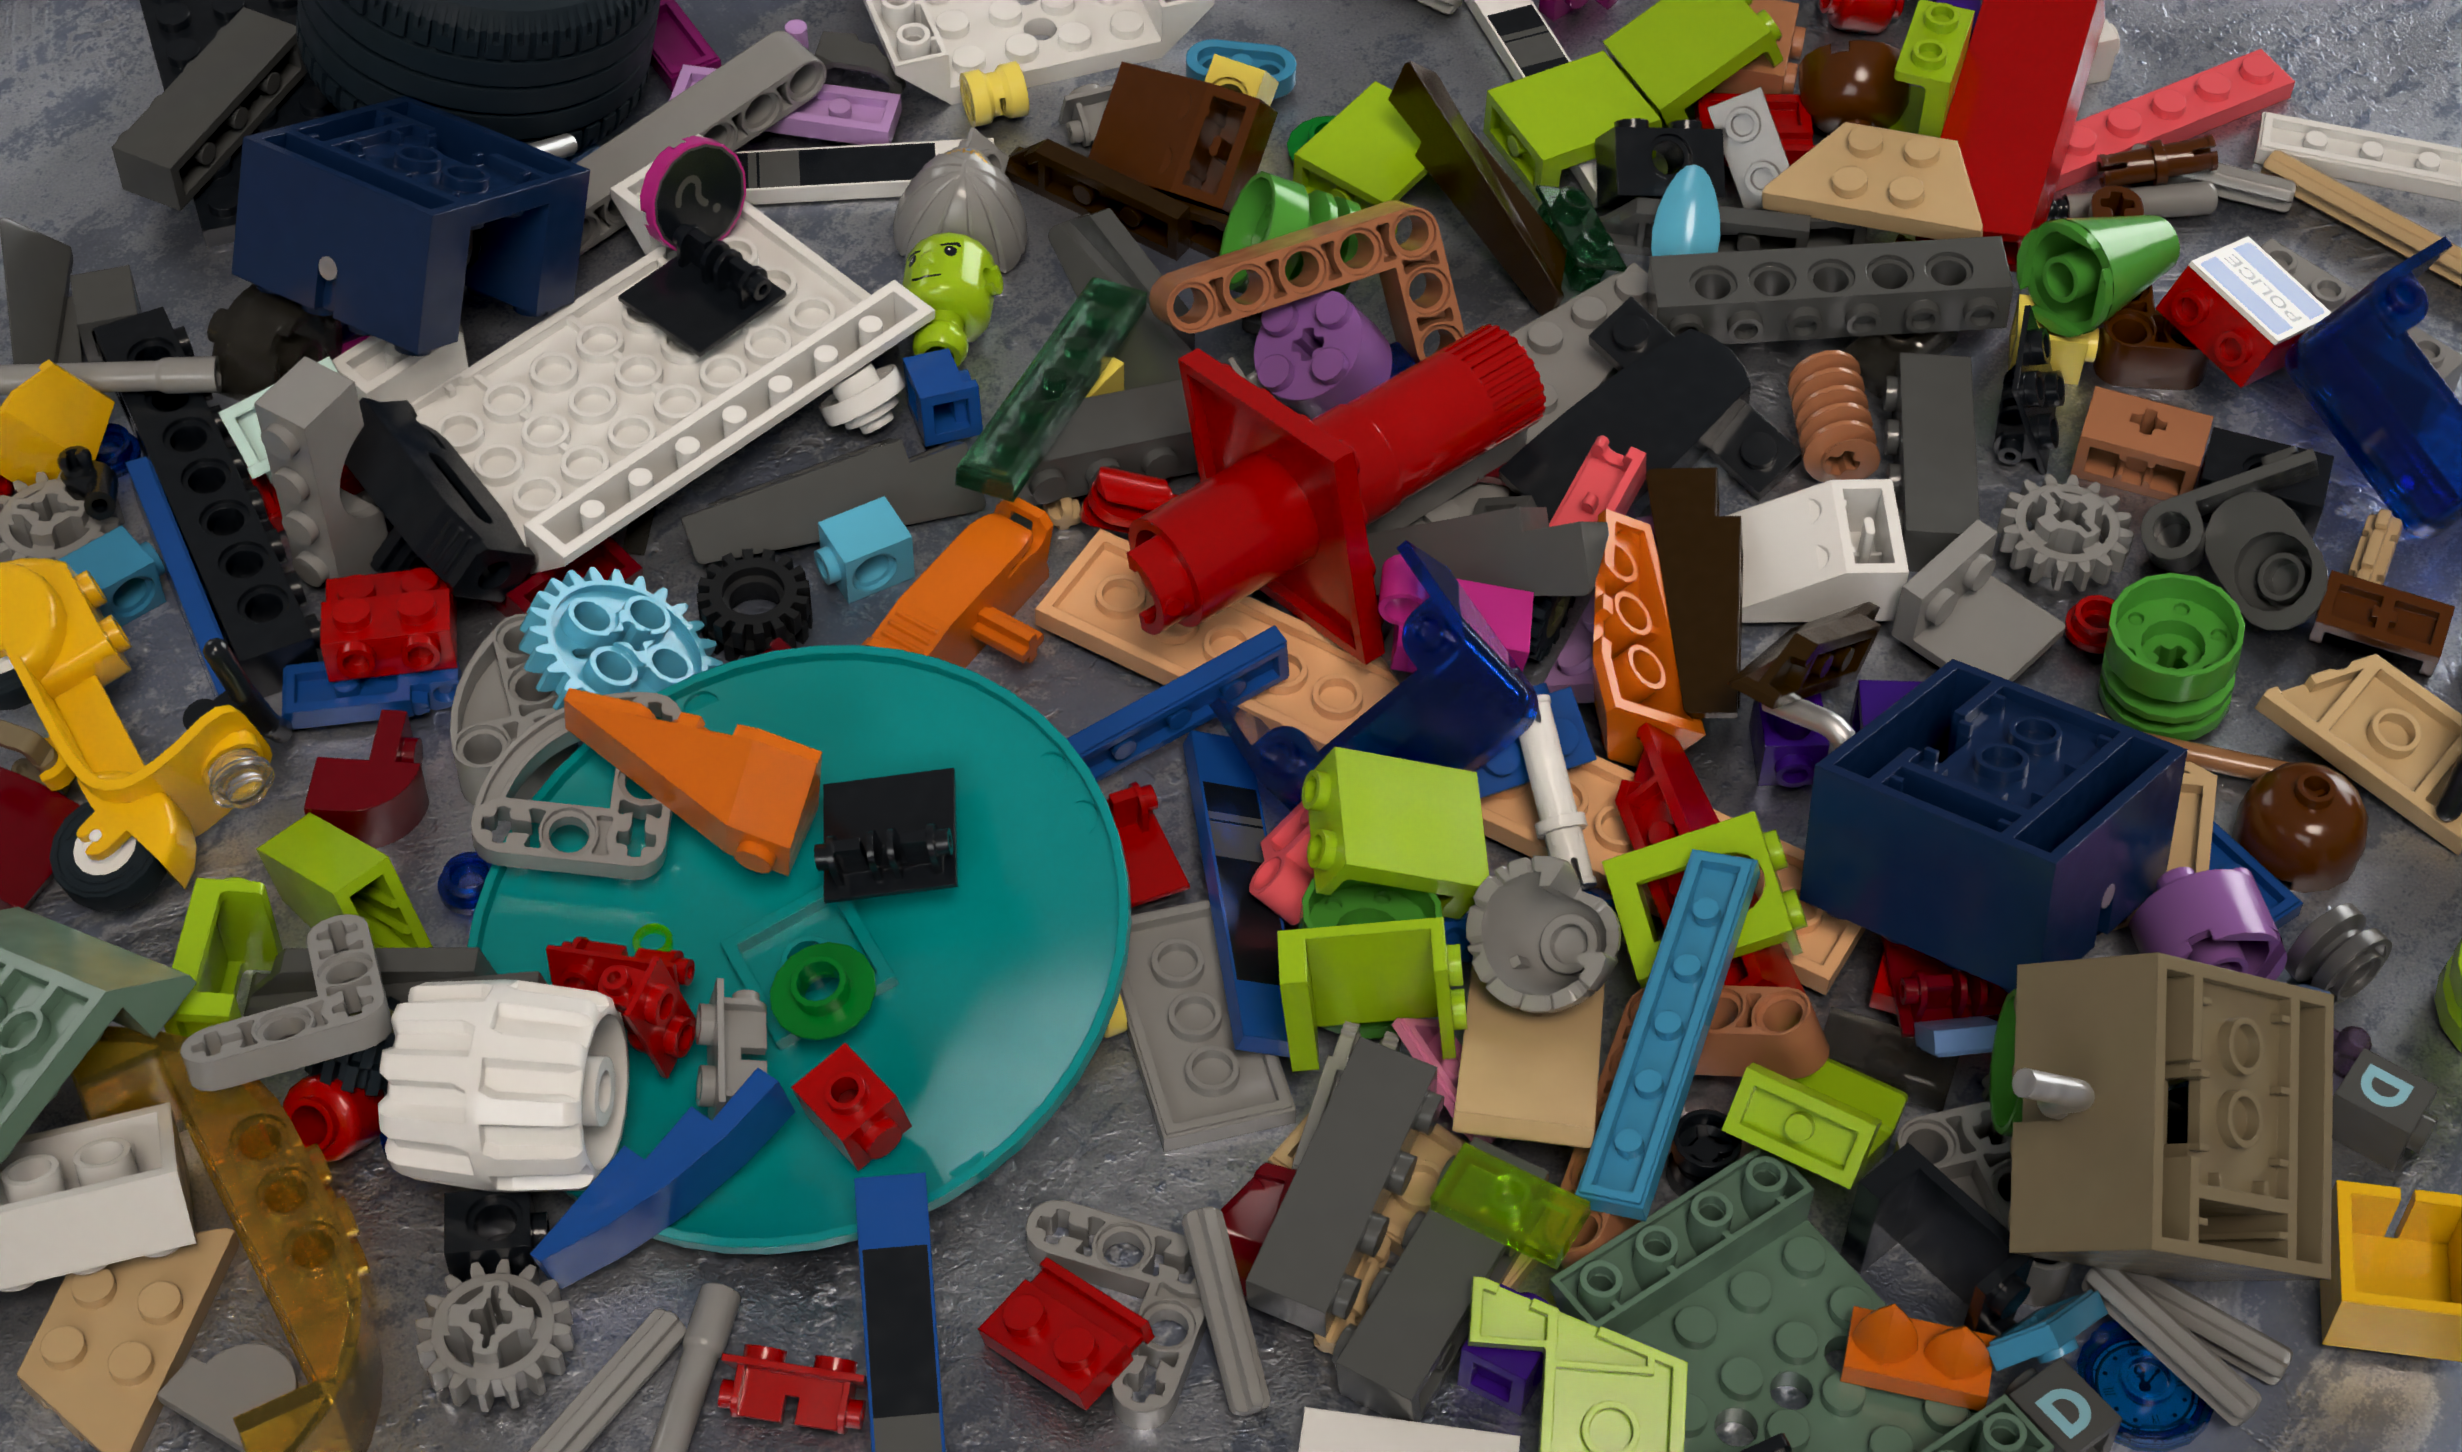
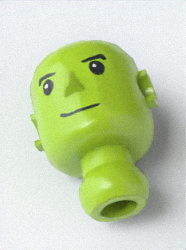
M951 232L938 233L919 241L908 254L902 285L935 309V319L912 333L914 335L912 346L914 354L919 355L949 348L957 367H959L967 357L969 343L976 341L988 328L993 310L994 296L1000 295L1003 292V279L998 265L994 263L992 255L979 241L963 234Z

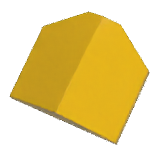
M51 360L43 362L38 367L41 371L12 390L0 407V475L11 482L20 480L30 486L36 483V473L42 471L45 472L48 480L57 479L61 472L57 458L63 450L72 446L86 447L91 453L92 460H96L115 401Z

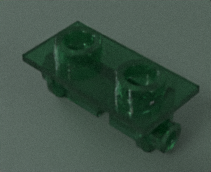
M1545 185L1536 186L1535 190L1543 203L1539 206L1537 213L1567 249L1564 272L1573 290L1582 293L1600 283V279L1606 270L1625 272L1627 267L1617 251L1612 237L1607 233L1592 206L1590 198L1584 190L1569 186L1564 188Z

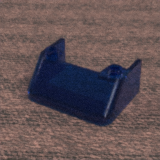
M2446 236L2379 276L2300 336L2289 347L2285 356L2286 370L2292 381L2387 508L2392 511L2393 516L2402 520L2403 528L2408 533L2424 539L2437 537L2462 521V404L2407 332L2418 325L2428 312V297L2417 278L2453 246Z
M1407 540L1399 545L1397 550L1430 595L1427 600L1408 616L1402 631L1403 647L1416 666V671L1320 750L1310 736L1297 728L1280 726L1270 730L1260 718L1220 697L1209 705L1258 780L1290 812L1302 801V787L1307 774L1314 770L1335 746L1477 772L1527 731L1536 718L1538 697L1535 689L1447 566Z

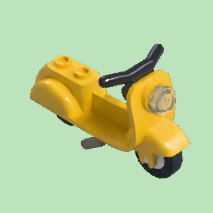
M20 558L0 562V710H15L33 703L50 736L43 738L33 730L0 719V746L19 752L26 757L15 761L11 771L39 782L51 791H56L64 796L67 795L75 779L78 778L77 782L88 801L80 805L64 819L53 837L49 859L56 882L74 902L97 912L121 911L142 902L159 887L167 873L186 890L195 870L197 854L195 838L206 832L233 808H249L259 803L266 796L273 784L275 773L270 764L273 754L270 745L263 737H267L275 743L287 742L293 734L292 724L278 715L250 681L229 645L223 639L213 638L205 643L203 655L226 691L214 700L200 699L190 704L183 715V725L186 728V732L157 758L145 765L104 689L106 685L132 670L123 653L132 648V645L113 615H109L106 618L102 615L99 607L108 601L94 577L88 570L77 575L67 562L48 558Z

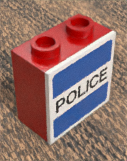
M2249 236L2192 260L2155 308L2240 388L2297 361L2334 315Z

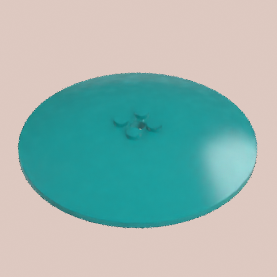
M817 645L776 650L728 662L694 674L657 692L675 701L681 712L701 716L705 722L704 727L708 730L733 735L737 724L759 728L822 751L818 810L789 876L773 870L769 873H758L745 868L735 860L734 856L722 851L672 812L666 859L659 871L646 879L629 880L492 864L473 914L467 947H479L497 974L539 971L549 985H552L546 953L547 946H561L564 941L573 942L577 936L587 937L589 941L624 945L627 947L628 956L631 957L635 955L638 948L666 952L680 950L683 952L684 958L693 959L695 963L692 983L689 986H679L680 992L695 1018L699 1003L709 1004L717 978H724V997L732 998V995L739 990H754L759 993L760 1001L766 1004L765 1055L741 1054V1060L767 1061V1074L779 1081L795 1113L740 1170L688 1214L652 1237V1239L683 1248L710 1252L763 1255L818 1250L857 1241L854 1178L926 1172L928 1211L930 1212L947 1204L987 1178L1021 1150L1056 1113L1089 1065L1104 1037L1116 1007L1127 966L1132 924L1130 880L1123 844L1108 802L1092 772L1070 742L1040 712L1010 690L974 671L939 658L900 649L864 645ZM583 743L552 773L531 800L610 808L616 767ZM954 768L956 780L958 887L825 904L824 871L817 870L814 858V846L824 843L823 784ZM629 779L625 787L635 798H653L651 794L633 780ZM633 817L632 840L630 844L626 845L628 856L641 857L643 847H647L645 845L646 819L641 820ZM533 822L531 823L530 847L540 848L538 829L540 823ZM564 825L552 833L550 842L557 850L570 853L582 849L587 844L589 837L578 826ZM826 942L849 945L865 955L875 972L877 992L869 1013L857 1027L840 1037L822 1041L798 1038L781 1027L771 1010L770 989L776 972L790 956L807 946ZM826 977L813 982L807 989L805 998L818 1001L829 997L837 989L840 980ZM627 1037L629 1090L624 1130L617 1153L625 1145L645 1160L691 1106L708 1117V1107H698L696 1102L697 1074L700 1065H707V1045H697L696 1037L688 1053L684 1057L678 1058L668 1079L661 1077L648 1054L635 1050ZM845 1042L897 1096L912 1125L903 1133L900 1142L889 1154L882 1158L871 1160L859 1171L807 1117L791 1088ZM585 1190L564 1192L576 1201Z

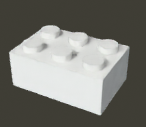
M170 1102L22 1136L15 1145L11 1155L0 1165V1291L2 1292L21 1291L32 1286L37 1281L66 1274H92L104 1269L108 1264L141 1256L150 1258L163 1257L175 1252L180 1247L196 1244L189 1172Z

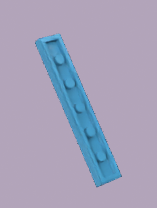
M1692 849L1575 1193L1578 1208L1641 1221L1647 1220L1760 876L1758 860Z

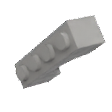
M304 356L266 391L254 405L261 429V440L265 446L272 474L271 481L276 490L283 518L282 525L286 531L293 558V568L298 576L309 585L326 588V579L348 577L356 574L368 575L373 570L370 565L373 560L372 557L388 536L384 514L380 508L340 488L341 473L346 457L364 426L355 381Z

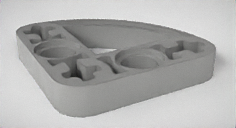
M623 692L605 695L641 703L650 709L656 717H660L664 721L671 722L676 720L681 713L675 701L668 696L658 693ZM564 707L540 719L520 734L504 750L490 769L480 788L471 818L473 847L478 856L487 863L506 867L629 880L646 879L656 874L663 866L667 856L672 811L654 797L651 799H639L632 796L625 787L630 778L617 768L615 769L610 808L514 798L523 783L540 765L559 751L581 741L565 728ZM633 817L641 820L646 819L645 845L647 847H643L641 857L628 856L626 845L630 844L632 840ZM506 820L511 822L512 833H508L506 842H494L492 831L496 830L498 821ZM533 822L540 823L538 828L540 848L530 847L531 823ZM575 825L582 828L589 838L587 844L582 849L576 852L565 853L557 850L551 844V835L559 827Z

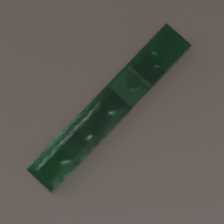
M1091 278L956 467L955 486L1007 501H1015L1146 310L1147 292L1100 278Z

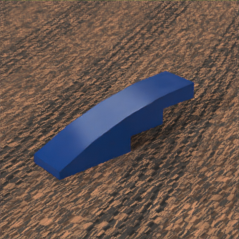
M757 1068L713 1120L691 1106L645 1160L624 1145L530 1253L549 1280L554 1279L558 1283L559 1289L562 1290L629 1254L700 1204L740 1170L795 1113L779 1081L760 1068Z

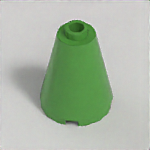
M2157 215L2052 219L2031 230L2023 238L2017 254V281L2020 290L2028 287L2035 304L2031 306L2035 319L2046 329L2065 337L2086 334L2100 327L2176 265L2180 254L2179 239L2173 226L2166 219Z

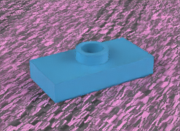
M2092 1289L2037 1309L1989 1342L1990 1345L1987 1349L1996 1371L2034 1357L2037 1358L2039 1364L2047 1363L2079 1348L2075 1337L2108 1314V1311L2099 1291L2093 1292Z

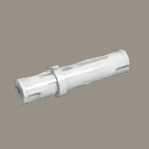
M1540 694L1535 696L1536 702L1531 703L1530 696L1512 702L1509 707L1514 716L1540 820L1534 825L1537 838L1545 840L1548 856L1564 859L1571 864L1583 891L1597 885L1582 831L1587 828L1588 824L1585 813L1577 811L1550 705L1551 698L1550 695Z

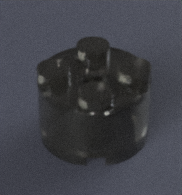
M253 283L233 301L228 310L220 308L213 314L207 330L209 341L214 343L212 356L219 357V364L216 370L222 377V389L217 393L239 402L275 384L304 356L319 362L329 356L333 360L341 355L343 333L341 321L334 319L333 315L318 316L307 313L302 309L301 304L278 294L262 292Z

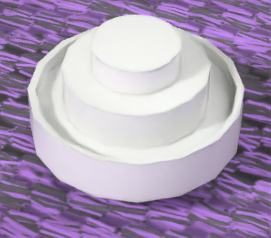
M869 362L831 388L833 393L827 396L819 404L818 408L828 426L844 424L848 430L859 427L863 434H867L883 427L894 418L891 409L899 402L896 394L905 387L906 383L896 365L890 364L875 369L873 364Z

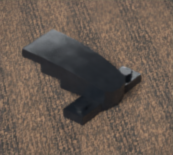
M1630 296L1589 335V345L1619 372L1558 417L1503 465L1498 472L1499 479L1517 496L1532 495L1537 507H1547L1548 521L1550 523L1592 445L1600 435H1604L1609 439L1610 443L1608 446L1618 454L1625 456L1631 446L1647 453L1646 472L1654 468H1692L1706 452L1758 501L1801 462L1802 452L1749 405L1751 383L1745 366L1730 348L1712 336L1692 329L1674 336ZM1646 479L1626 516L1636 519L1650 504Z

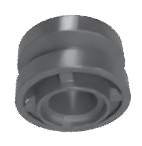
M2345 903L2321 915L2302 931L2287 953V962L2284 969L2297 982L2302 983L2312 980L2310 986L2329 991L2330 994L2334 995V1006L2356 995L2375 978L2390 955L2392 942L2377 928L2364 930L2366 917L2353 904Z

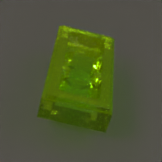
M1465 1142L1430 1197L1431 1210L1555 1270L1560 1266L1591 1214L1590 1201Z

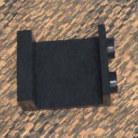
M1906 1143L1859 1181L1840 1253L1859 1274L1899 1243L1969 1306L1963 1326H1967L1972 1331L1997 1337L2017 1324L2014 1320L2016 1311L2025 1301L2031 1290L2026 1281L2034 1257L2009 1253L2010 1232L1911 1144Z

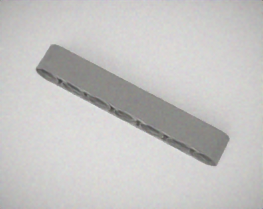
M775 31L575 163L590 169L580 255L627 224L611 198V187L652 163L658 154L668 146L675 148L680 143L686 142L682 140L683 138L700 134L703 137L716 140L734 152L818 94L827 77V68L824 63L789 33Z

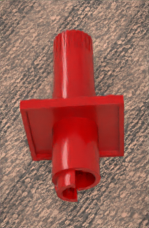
M1486 324L1350 402L1336 405L1312 420L1304 414H1298L1275 399L1268 390L1255 386L1237 374L1230 365L1217 361L1199 348L1178 358L1201 483L1134 520L1129 527L1130 551L1126 553L1129 569L1133 572L1138 571L1141 580L1155 605L1139 613L1142 630L1149 634L1157 635L1176 623L1185 627H1195L1253 592L1261 590L1364 665L1382 656L1385 653L1381 629L1384 619L1378 612L1373 577L1376 574V566L1369 551L1366 526L1397 509L1402 501L1542 419V413L1546 409L1544 406L1546 396L1543 394L1545 389L1540 381L1539 371H1536L1534 361L1526 353L1527 350L1524 346L1521 347L1518 340L1514 336H1510L1507 330H1501L1500 326Z

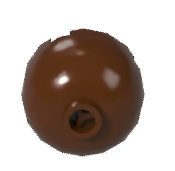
M1852 40L1849 41V51H1839L1831 54V44L1818 47L1805 55L1799 64V90L1801 102L1811 115L1812 124L1827 135H1830L1845 122L1889 129L1896 124L1909 104L1911 91L1910 83L1894 79L1895 67L1901 50L1883 42Z
M2309 762L2285 763L2259 776L2249 788L2237 809L2232 838L2273 876L2283 881L2292 882L2289 890L2301 893L2327 891L2347 881L2354 872L2365 850L2369 817L2358 790L2344 775L2324 765Z

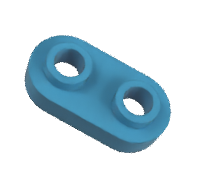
M1208 39L1191 46L1186 54V77L1205 81L1213 56L1217 54L1267 71L1279 82L1273 99L1287 95L1296 84V59L1290 51L1280 46Z

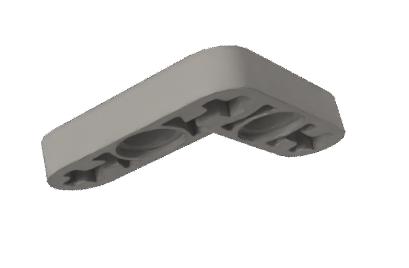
M350 914L333 916L319 922L308 932L306 941L317 997L209 1026L189 1036L181 1045L180 1054L191 1085L200 1091L212 1092L366 1050L385 1040L392 1031L391 1015L376 950L366 920L358 915ZM362 1011V1013L358 1015L350 1016V1013Z
M1051 1200L1043 1202L1033 1209L1026 1223L1027 1251L1029 1257L1037 1266L1040 1267V1263L1045 1257H1048L1087 1283L1143 1299L1138 1315L1148 1320L1150 1327L1157 1322L1169 1320L1181 1324L1187 1331V1336L1182 1342L1169 1347L1160 1346L1152 1340L1149 1344L1142 1341L1131 1353L1133 1361L1112 1383V1406L1115 1415L1123 1424L1139 1430H1150L1160 1427L1170 1419L1176 1409L1208 1325L1196 1276L1192 1279L1191 1284L1179 1281V1274H1185L1189 1266H1193L1185 1235L1070 1201ZM1058 1227L1069 1230V1236H1062L1058 1244L1046 1242V1235H1053ZM1095 1235L1092 1244V1255L1086 1256L1084 1255L1083 1246L1089 1247V1236ZM1129 1243L1138 1247L1143 1253V1257L1134 1266L1121 1268L1110 1264L1104 1258V1254L1114 1244ZM1159 1254L1164 1256V1264L1159 1263L1158 1276H1154L1155 1255ZM1148 1364L1157 1369L1155 1394H1149L1144 1403L1136 1402L1133 1400V1392H1139L1147 1376Z

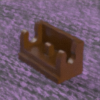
M2331 570L2328 578L2327 592L2316 612V618L2308 640L2321 644L2324 633L2327 632L2421 660L2422 664L2418 673L2431 677L2440 660L2455 606Z

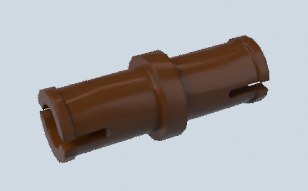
M2210 134L2204 135L2201 138L2163 144L2159 139L2148 141L2146 148L2108 155H2097V174L2103 173L2104 176L2099 178L2101 188L2113 185L2125 186L2151 181L2156 186L2167 184L2169 177L2207 170L2215 171L2218 169V152H2211L2210 148L2216 146L2214 137Z

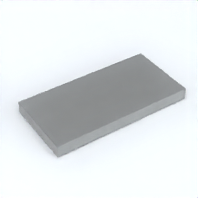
M1209 899L1132 915L1128 961L1120 996L1127 1017L1126 1032L1163 1151L1168 1152L1296 1123V1107L1279 1057L1277 1055L1235 1050Z

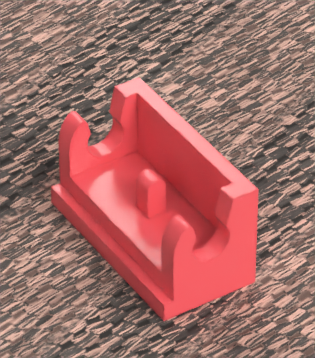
M1598 436L1551 519L1549 527L1580 521L1597 522L1598 515L1605 509L1626 515L1646 479L1647 453L1631 446L1625 456L1618 454L1608 446L1610 441L1606 436Z

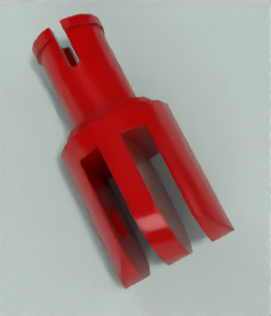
M1102 466L1098 470L1096 480L1089 489L1088 496L1083 501L1079 516L1083 523L1092 527L1128 534L1129 527L1134 520L1175 498L1178 494L1172 493V488L1168 486V482L1165 479Z

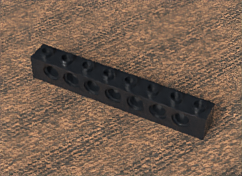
M163 306L93 328L103 362L157 361L165 357L194 356L184 326L173 329ZM115 392L142 456H147V459L151 460L224 641L229 645L250 681L263 697L282 692L283 668L286 665L319 662L317 652L322 651L320 646L321 626L314 613L304 616L300 609L307 606L301 582L295 570L284 573L281 565L288 563L276 528L264 530L262 523L269 521L263 499L257 486L248 489L244 486L243 482L250 480L247 466L237 446L227 448L224 442L230 440L231 435L218 412L222 411L220 405L209 408L206 401L213 399L212 393Z

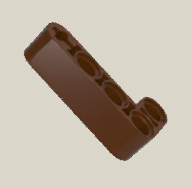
M2105 186L2093 194L2087 218L2144 215V206L2141 198L2134 191L2122 186ZM2152 285L2098 327L2099 341L2093 368L2096 375L2102 381L2118 387L2181 391L2191 390L2199 386L2204 380L2209 358L2158 310H2155Z

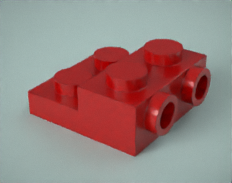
M423 567L405 571L368 575L356 574L348 577L326 579V602H321L320 646L329 682L458 668L456 596H453L450 589L447 588V584L431 568Z

